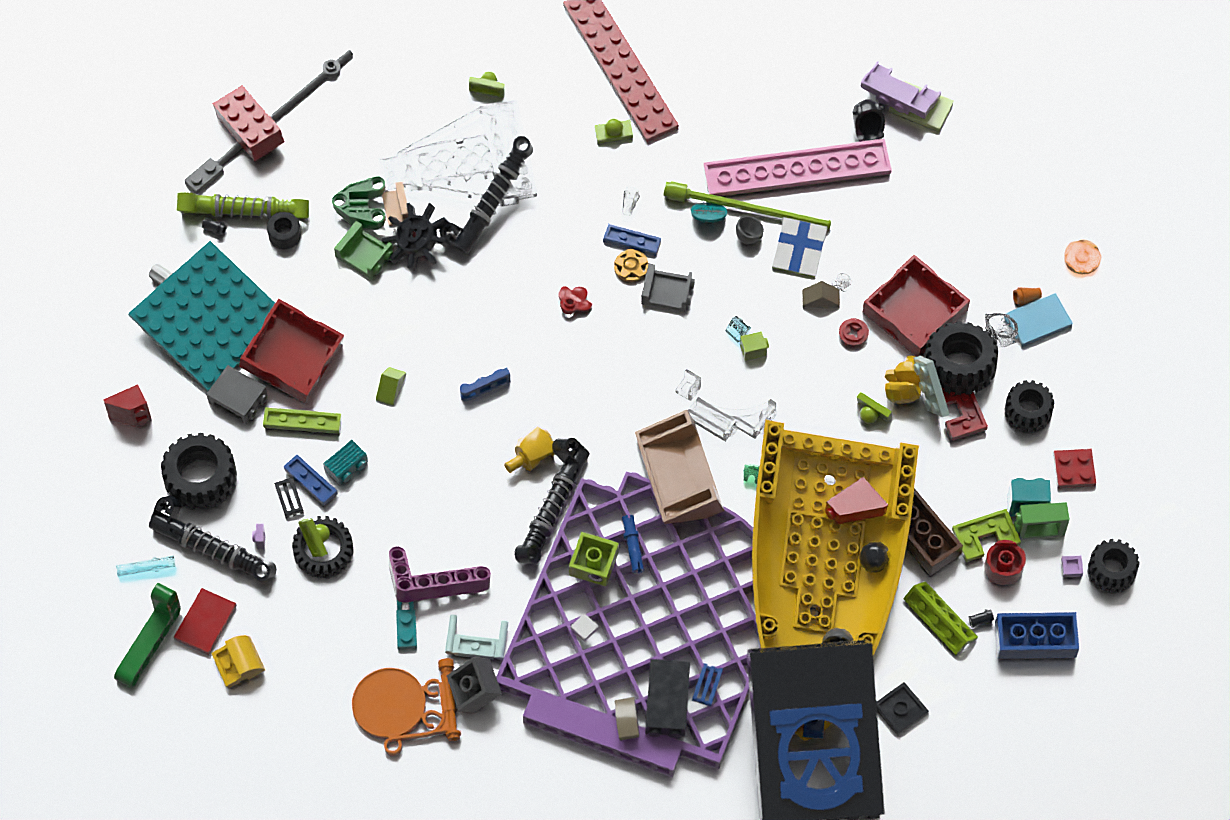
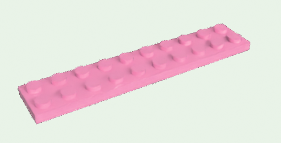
M885 139L703 162L708 194L716 196L892 173Z

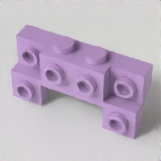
M876 61L871 70L862 78L860 88L876 95V100L883 105L891 106L900 113L908 115L911 112L925 119L931 108L933 109L939 100L942 91L939 90L937 92L928 88V85L925 84L919 92V88L891 76L893 68L884 67L879 64V61Z

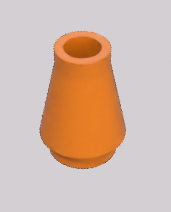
M1018 287L1013 290L1015 304L1024 305L1042 298L1040 287Z

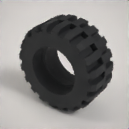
M957 321L956 324L951 322L945 324V327H939L936 329V332L930 335L926 343L925 358L934 362L941 388H945V392H955V395L966 393L968 395L972 394V391L978 392L983 387H987L990 381L994 379L997 371L999 350L995 338L991 337L987 330L984 331L983 327L979 325L974 326L971 322L966 324L962 323V321ZM954 352H965L971 354L977 360L970 364H957L947 359L946 356Z
M198 432V435L190 433L187 434L186 438L179 437L176 439V444L171 443L168 446L169 452L165 451L163 454L161 475L167 493L178 497L181 501V506L184 507L187 504L189 509L199 507L202 510L206 509L205 506L210 505L212 508L217 506L216 502H223L226 499V494H231L233 491L232 486H235L237 481V469L230 447L225 445L221 438L216 440L213 434L209 433L208 436H205L204 432ZM195 460H208L217 466L215 473L203 482H190L181 477L183 469Z

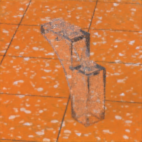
M698 396L688 409L696 425L724 442L729 437L732 438L737 429L756 439L759 434L762 435L764 433L765 420L772 421L778 413L776 410L777 402L772 399L751 408L729 409L711 404Z

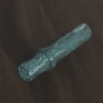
M175 555L161 558L155 556L149 560L117 564V577L148 571L159 572V569L176 567Z

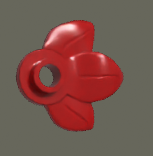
M565 285L562 286L558 292L562 312L571 315L576 311L584 312L589 310L593 303L586 300L588 295L587 288L577 286L571 290Z

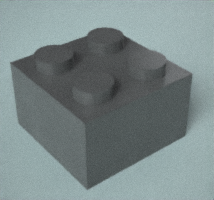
M473 657L447 675L458 711L475 713L502 695L490 659Z

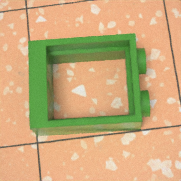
M1067 502L1021 505L1019 512L1016 513V521H1014L1015 530L1018 532L1019 538L1065 536L1070 521Z

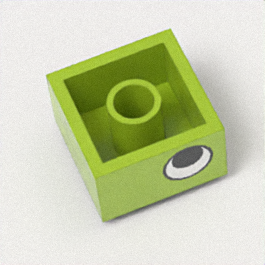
M581 532L569 564V576L607 587L619 553V543Z

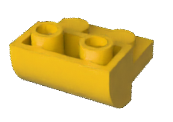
M248 635L232 637L224 641V646L211 653L225 686L228 688L233 687L244 679L250 680L266 670L251 636Z

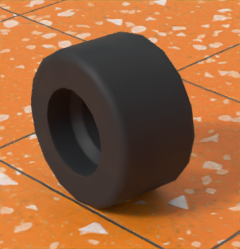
M280 212L271 216L267 222L266 228L269 241L277 248H291L300 240L301 228L299 220L295 215L289 212ZM281 227L291 228V230L285 234H280L277 232V230Z

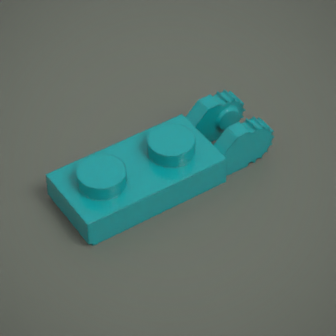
M397 600V649L417 648L416 609H414V602H408L410 609L402 610L403 603Z

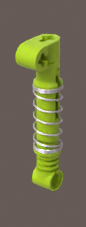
M177 192L176 211L179 213L212 214L216 217H222V214L230 215L231 218L232 215H240L241 218L242 215L250 216V218L252 216H260L261 219L263 214H266L268 219H270L276 213L289 212L295 215L297 219H309L310 200L291 199L289 201V199H286L285 201V199H281L280 201V198L268 195L265 198H260L258 195L249 197L248 194L245 197H240L238 194L230 197L228 194L221 196L220 193L208 196L191 192Z

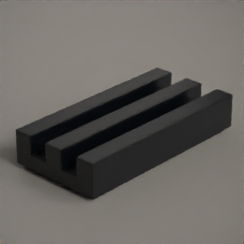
M293 477L275 482L274 486L285 518L287 519L291 515L297 516L298 513L303 514L304 509ZM287 483L291 484L298 505L296 509L294 508ZM281 485H283V488H284V491H285V494H286V497H287V500H288V503H289V506H290V509H291L290 511H287V508H286V505H285V502H284V499H283V496H282V493H281V490H280V487H279V486H281Z

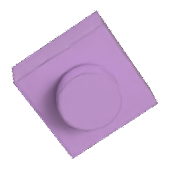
M256 523V531H252V542H256L257 549H265L264 523Z
M1082 555L1062 556L1063 577H1082L1084 574Z

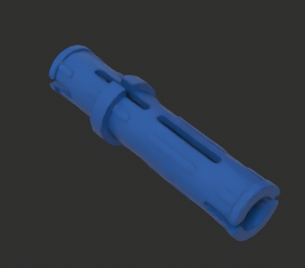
M628 515L622 517L625 531L623 536L627 541L632 573L636 574V570H638L639 574L645 571L638 542L639 532L636 530L634 515H630V518H628Z

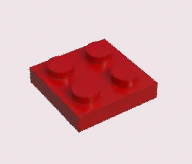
M1092 448L1053 451L1057 489L1096 486L1097 481Z

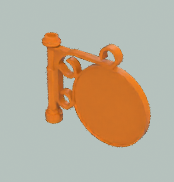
M451 658L440 659L438 661V670L441 671L442 682L432 678L426 681L423 686L411 673L399 668H381L369 673L358 683L352 696V711L357 724L367 734L376 738L386 739L384 749L390 756H396L402 751L401 741L426 738L437 734H445L448 741L460 740L462 733L460 730H457L455 700L447 679V675L454 669V660ZM431 684L439 686L442 714L435 710L425 712V693L433 698L439 696L437 691L430 692L428 690ZM430 715H435L441 719V722L435 729L433 724H429L426 721ZM421 720L427 728L433 729L429 732L408 734L417 727ZM398 741L399 746L396 750L391 751L388 749L389 743Z

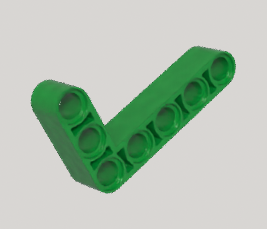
M159 582L153 587L150 595L154 610L114 673L115 680L131 688L138 682L181 612L177 591Z

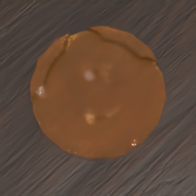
M1079 239V241H1072L1067 245L1063 257L1068 269L1083 275L1094 272L1099 267L1102 256L1099 247L1090 240Z

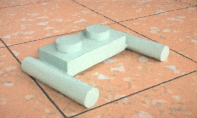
M450 615L444 651L446 654L454 653L455 656L480 657L494 660V658L498 660L504 659L508 621H501L499 638L495 639L455 634L458 616Z

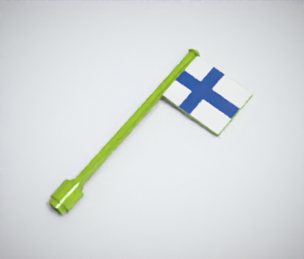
M666 181L663 196H666L667 199L685 202V199L691 198L783 219L771 268L813 278L816 277L826 231L832 225L830 219H820L693 191L691 188H688V184Z

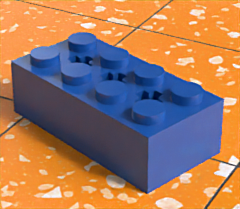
M1077 612L997 613L995 619L997 659L1077 658L1080 649Z

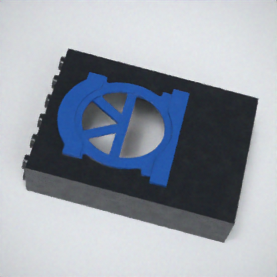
M868 640L746 649L759 819L839 820V818H847V820H859L860 816H868V819L880 818V815H884L872 643ZM812 720H826L834 723L844 732L850 748L788 752V745L794 732L801 725ZM850 756L849 767L844 776L840 775L829 757ZM810 759L801 779L798 780L790 769L789 761ZM819 759L835 780V785L824 789H815L807 786Z

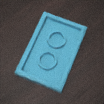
M1056 293L1005 313V317L1022 347L1073 326L1070 316Z

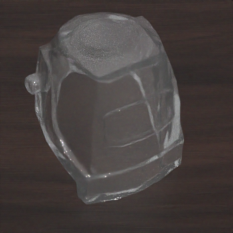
M984 313L985 330L991 334V337L995 338L998 348H1005L1017 343L1019 337L1018 325L1013 318L1004 313Z

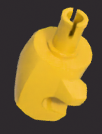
M907 356L904 362L896 365L895 369L886 370L884 378L888 381V383H885V392L888 400L897 404H905L920 398L921 389L919 382L921 381L913 367L915 356Z
M536 426L527 435L519 438L514 449L516 456L504 463L507 472L511 474L521 466L531 471L544 458L549 455L553 457L555 455L552 449L554 440L549 431Z

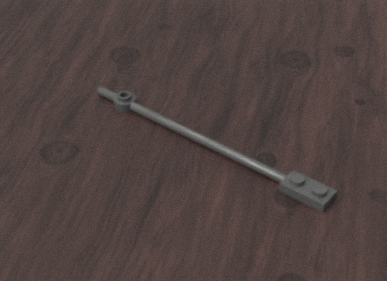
M348 49L338 59L324 61L322 72L273 112L270 117L275 121L326 77H337L341 72L340 66L354 55L353 52ZM236 143L216 161L210 157L184 179V183L196 194L200 193L224 172L222 165L243 147Z

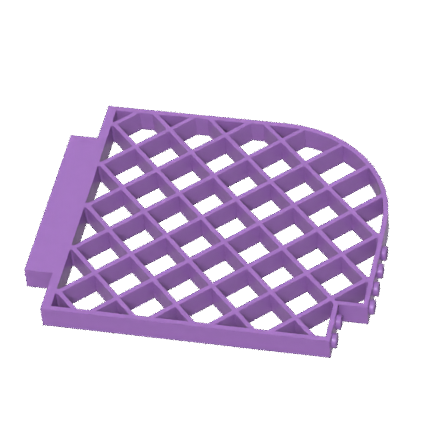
M626 471L617 491L612 486H603L597 484L592 479L586 480L581 478L496 676L501 691L529 701L523 713V723L671 777L674 776L681 756L719 770L750 692L749 677L743 667L748 665L747 654L738 657L729 637L751 627L754 628L758 638L759 635L756 615L746 597V594L753 592V581L740 585L731 567L734 564L752 558V546L726 556L717 537L739 528L753 541V527L740 515L723 506L725 511L716 515L726 519L727 522L711 527L707 518L699 519L705 531L680 540L673 524L663 523L650 479L642 477L637 472ZM628 484L640 488L623 495ZM586 491L610 501L590 508L583 492ZM651 496L659 515L635 524L639 532L638 542L642 554L643 567L648 566L656 582L655 586L632 595L623 575L632 572L631 562L629 561L619 566L615 562L609 581L617 579L625 598L600 608L591 589L599 586V584L579 579L580 582L554 591L548 578L549 572L570 563L574 553L565 535L568 529L588 521L595 536L620 543L625 541L623 536L625 533L624 529L604 537L595 518L620 509L623 516L628 515V518H630L627 505ZM580 503L583 512L574 515L577 506ZM665 525L673 544L649 553L640 534ZM710 540L719 560L695 569L686 550ZM562 544L566 553L556 556ZM679 553L688 572L663 582L654 563ZM724 569L733 589L709 598L700 578ZM693 582L702 602L678 611L669 591ZM543 586H545L548 595L538 598ZM585 591L594 610L586 615L594 622L599 620L608 640L582 650L575 633L570 629V626L580 617L568 621L559 601ZM662 595L671 614L646 624L637 604ZM739 598L748 618L723 627L714 608ZM553 604L562 624L537 634L530 621L532 612ZM631 608L639 628L614 637L605 617ZM707 611L717 631L692 641L683 620ZM676 624L685 644L660 654L651 634ZM527 628L531 637L521 640L524 630ZM567 633L576 653L550 663L542 643ZM645 637L654 657L629 667L619 647ZM722 640L731 661L715 668H723L722 675L737 670L744 685V690L724 700H721L716 691L712 706L704 707L692 713H689L687 709L686 726H688L697 746L667 735L659 737L645 734V727L639 726L640 737L619 740L615 709H610L602 689L627 679L636 698V711L641 709L646 719L648 695L642 696L633 676L650 670V659L674 660L690 653L700 672L689 678V689L695 687L704 665L697 650ZM536 647L544 667L518 677L511 662L513 656ZM613 650L622 670L596 680L587 660ZM581 663L590 683L564 693L555 673ZM507 670L509 671L512 679L505 677ZM706 670L705 677H704V680H703V683H705V684H706V681H707V678H708V675H709V672H710V671H707V670ZM717 673L713 674L712 679L716 678ZM549 676L558 696L531 687L528 684ZM712 680L708 689L710 694L714 685ZM595 692L604 713L573 701ZM737 705L731 720L726 709ZM720 713L727 728L726 735L704 744L694 723ZM720 748V751H719L718 754L712 752V751H715V750H717V749Z

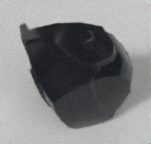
M865 99L853 106V125L859 142L878 140L885 137V117L882 112L884 107L879 106L877 101Z

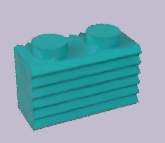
M351 439L323 462V468L341 485L342 482H348L357 470L360 471L365 468L368 456Z

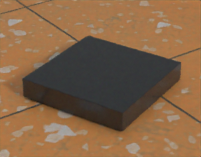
M902 682L877 701V712L897 736L929 714V710L905 682Z

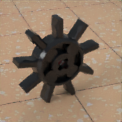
M410 202L406 203L407 218L402 222L392 216L388 218L394 226L398 227L396 234L381 238V241L386 245L390 242L392 245L397 244L398 249L388 258L392 263L396 264L405 254L409 256L407 268L411 272H415L418 257L425 255L430 263L433 265L437 263L431 253L435 244L449 246L450 244L446 238L438 237L437 234L438 229L450 222L445 216L431 222L430 218L436 207L428 202L422 215H416L415 206Z

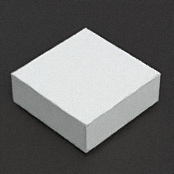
M584 613L570 626V629L585 642L599 629V626Z

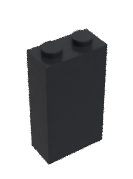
M650 659L645 734L653 737L669 735L671 738L685 737L691 662Z

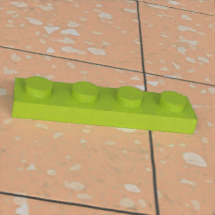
M265 407L263 428L340 434L342 414Z

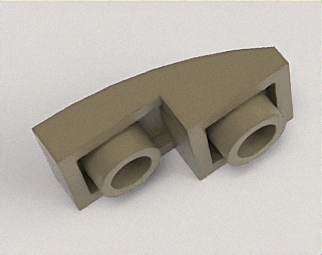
M635 698L614 700L619 740L640 737Z

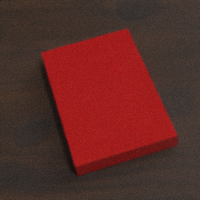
M201 587L173 636L174 640L209 655L233 614L237 603Z

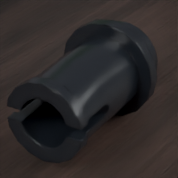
M205 217L202 222V228L213 231L218 236L224 235L227 230V225L223 221L217 222L209 217Z
M984 609L983 612L968 616L971 628L985 623L991 624V621H994V615L991 609Z

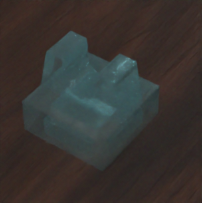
M736 315L731 318L725 332L739 343L740 336L747 335L752 327L744 323V320Z

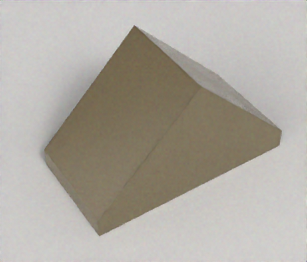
M823 280L803 288L802 307L840 308V289Z

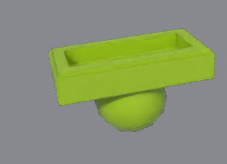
M486 71L482 73L480 78L469 76V91L504 98L505 83L498 82V77L494 72Z
M611 118L606 123L594 125L597 144L633 138L630 119L620 121L617 118Z
M863 392L858 393L856 396L857 402L864 406L860 411V418L864 423H874L878 416L887 422L892 419L891 410Z
M313 518L298 521L312 557L327 555L328 553L323 544L330 536L327 526L323 524L315 525Z

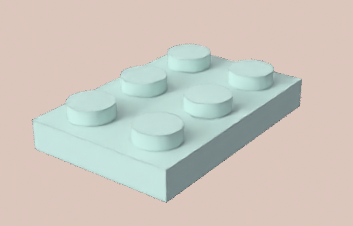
M922 356L915 357L913 367L921 381L919 382V387L922 393L925 394L926 400H924L927 410L941 417L950 415L934 362Z

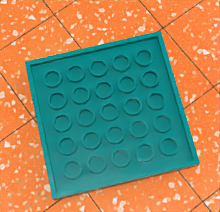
M210 240L128 313V316L208 392L227 365L234 369L239 366L241 356L253 337L261 330L265 318L274 306L275 301Z

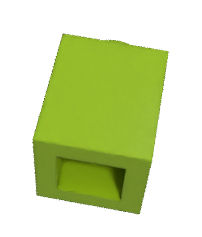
M762 331L740 336L739 345L744 361L767 356V349L770 346L768 338H764Z

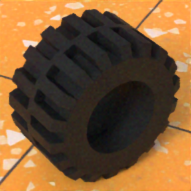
M1023 380L1022 384L1020 382L1016 383L1015 387L1012 386L1010 392H1008L1004 407L1005 417H1008L1007 421L1009 424L1013 423L1012 427L1015 429L1019 427V431L1027 430V433H1032V430H1035V432L1040 431V427L1045 428L1047 423L1049 424L1054 410L1055 399H1053V393L1049 392V388L1047 386L1043 387L1042 382L1037 384L1035 383L1036 380H1031V382ZM1023 401L1034 402L1039 407V410L1027 411L1019 403Z
M1114 538L1109 539L1108 542L1104 540L1101 542V545L1097 544L1092 551L1087 571L1088 574H1091V582L1095 581L1094 585L1096 587L1101 586L1102 591L1108 589L1109 593H1114V590L1122 592L1123 588L1126 590L1130 584H1133L1139 570L1140 561H1138V553L1134 554L1135 548H1130L1128 542L1124 544L1121 543V539L1114 541ZM1106 560H1116L1122 564L1124 570L1120 572L1110 571L1104 566L1103 562Z

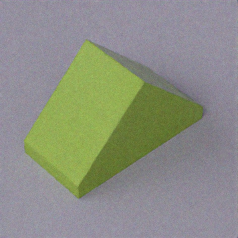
M388 367L383 371L380 376L375 400L394 406L407 372L393 367Z

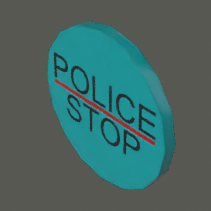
M702 202L692 206L690 213L693 218L703 223H715L726 218L728 211L722 205Z

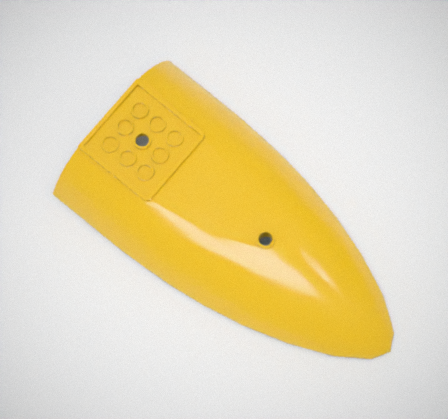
M765 420L755 497L752 544L753 591L761 648L819 644L822 643L823 637L829 630L840 628L846 629L854 641H870L874 655L889 617L901 575L911 521L919 445L900 442L894 448L784 429L785 423ZM826 476H832L835 483L828 485L825 482ZM862 477L868 481L888 504L887 512L884 516L838 525L834 520H830L825 513L826 503L829 499ZM871 542H882L888 547L887 555L889 561L885 568L877 573L866 571L859 560L862 548ZM810 608H816L819 615L813 616L810 613ZM824 720V732L832 722ZM804 724L794 732L804 741L812 739L803 737Z

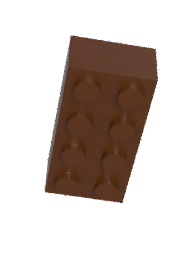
M914 488L906 548L931 576L961 556L963 545Z

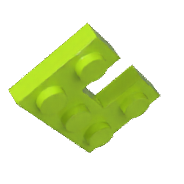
M1007 508L952 526L953 534L963 545L962 554L966 563L985 556L979 539L993 534L996 535L998 541L1011 540L1017 543L1018 546L1021 545V540Z

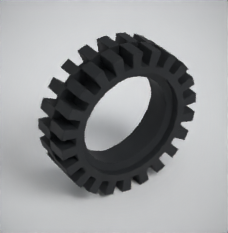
M317 516V520H313L315 525L323 524L327 526L329 532L340 540L341 548L339 553L329 561L319 562L311 559L305 552L306 541L300 527L296 529L297 534L293 535L292 551L296 564L298 563L301 570L304 569L306 574L312 573V577H316L319 574L320 578H325V574H329V577H332L333 572L341 573V568L345 570L347 562L350 563L352 560L351 556L354 553L352 535L342 521L338 523L337 518L333 517V520H330V516H325V519Z

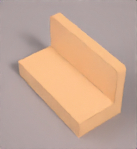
M396 182V190L382 194L389 226H393L388 220L389 216L397 218L400 222L408 217L407 199L403 182Z

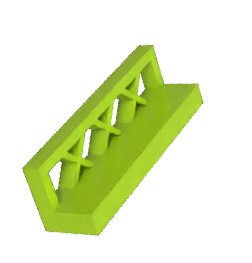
M926 581L914 585L903 598L955 655L960 654L967 644L977 640L978 636Z

